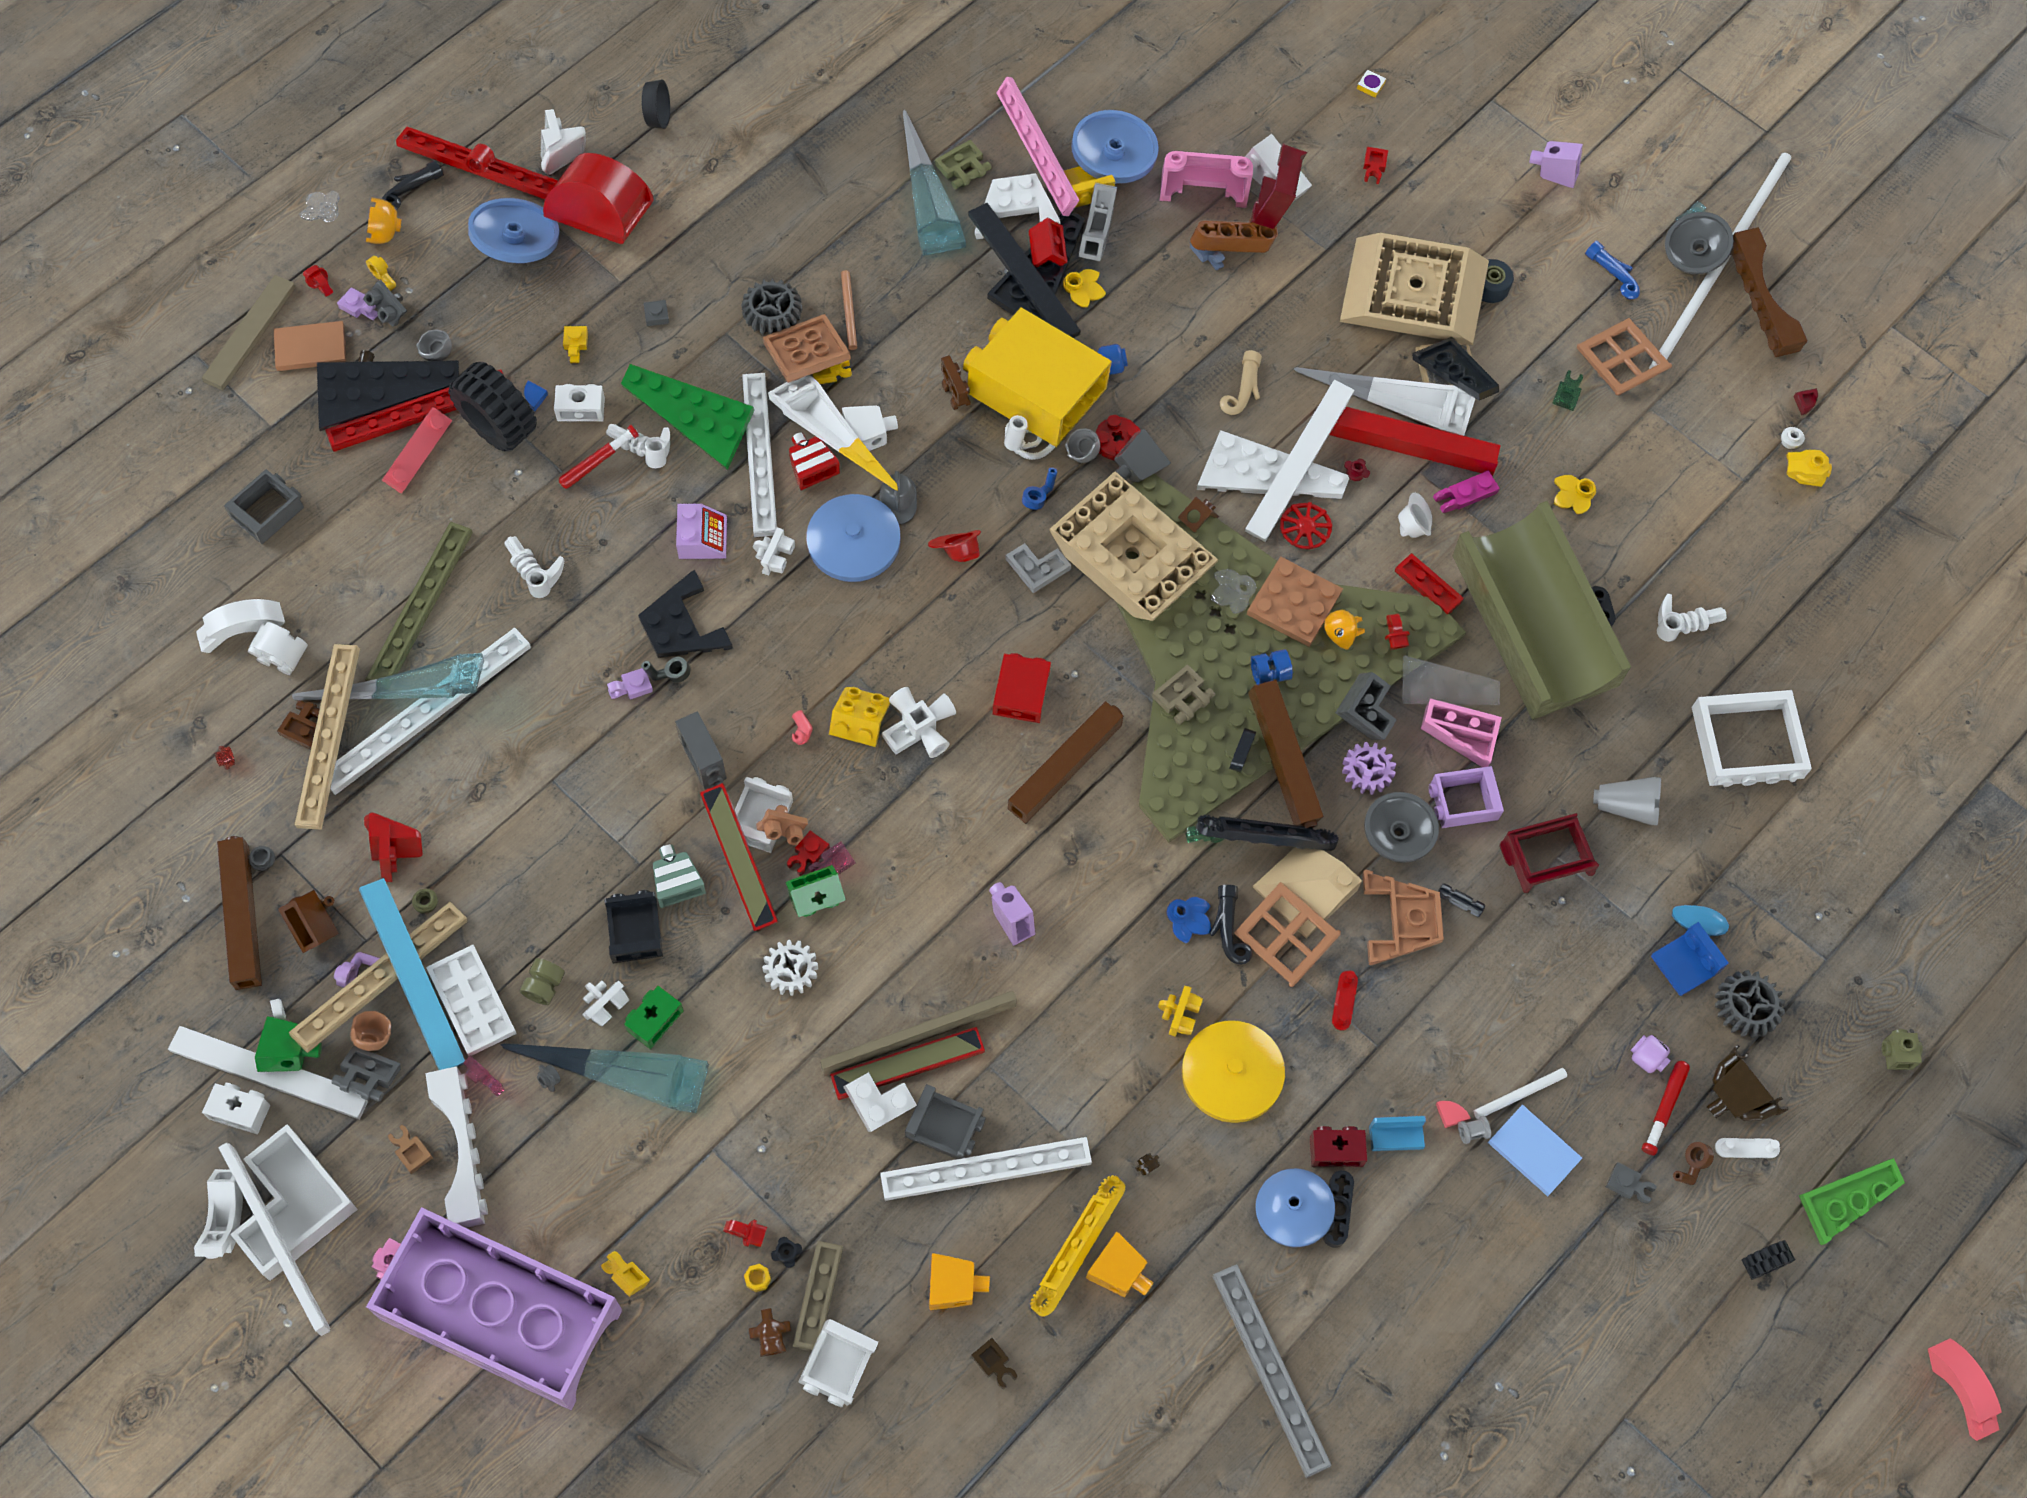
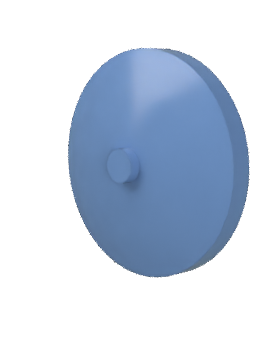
M1118 110L1098 111L1083 118L1074 130L1071 145L1076 162L1085 172L1097 179L1113 175L1115 183H1129L1146 176L1155 165L1159 148L1156 135L1149 125L1130 113Z
M501 198L485 202L474 209L468 221V235L473 245L491 258L510 263H528L543 259L554 251L559 240V225L557 221L544 217L543 207L522 199Z
M849 494L829 500L814 513L807 528V546L813 562L825 574L842 581L858 582L878 576L893 563L900 548V527L895 515L884 503L866 495Z

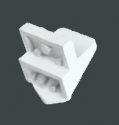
M554 109L545 110V129L541 130V167L545 174L550 175L573 161L578 155L583 154L586 145L585 128L562 129L561 120L556 118Z

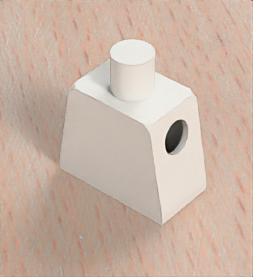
M877 405L842 408L843 418L869 451L884 446L887 443L886 431L898 429L896 416L882 418L880 407Z

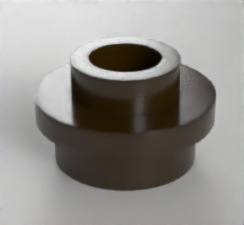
M1151 1153L1144 1155L1137 1160L1139 1165L1135 1169L1137 1172L1140 1171L1143 1176L1152 1172L1160 1166L1159 1156L1157 1154L1152 1156Z

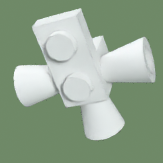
M909 687L899 689L890 697L889 702L902 713V721L882 732V737L895 755L921 739L930 758L937 757L949 747L950 743L936 731V721L956 714L955 707L946 694L943 693L929 707H927L923 700L916 703Z

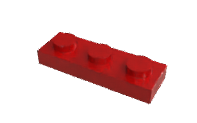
M1411 553L1396 566L1395 572L1423 597H1428L1433 603L1440 606L1447 615L1463 602L1464 598L1414 554Z

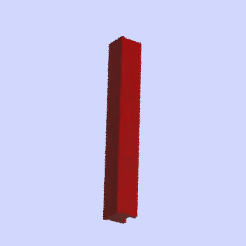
M1345 407L1329 434L1330 436L1478 473L1489 471L1492 476L1498 465L1497 460L1501 447L1499 444L1350 407Z

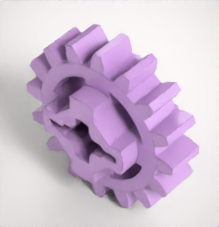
M1364 742L1363 748L1356 744L1353 750H1348L1347 757L1344 758L1342 763L1344 765L1342 774H1348L1345 781L1353 782V790L1360 787L1362 794L1365 792V789H1369L1371 795L1374 794L1376 788L1379 792H1383L1385 786H1390L1391 779L1394 778L1396 773L1393 771L1396 763L1390 762L1393 755H1385L1386 748L1377 749V743H1374L1373 747H1369V744Z

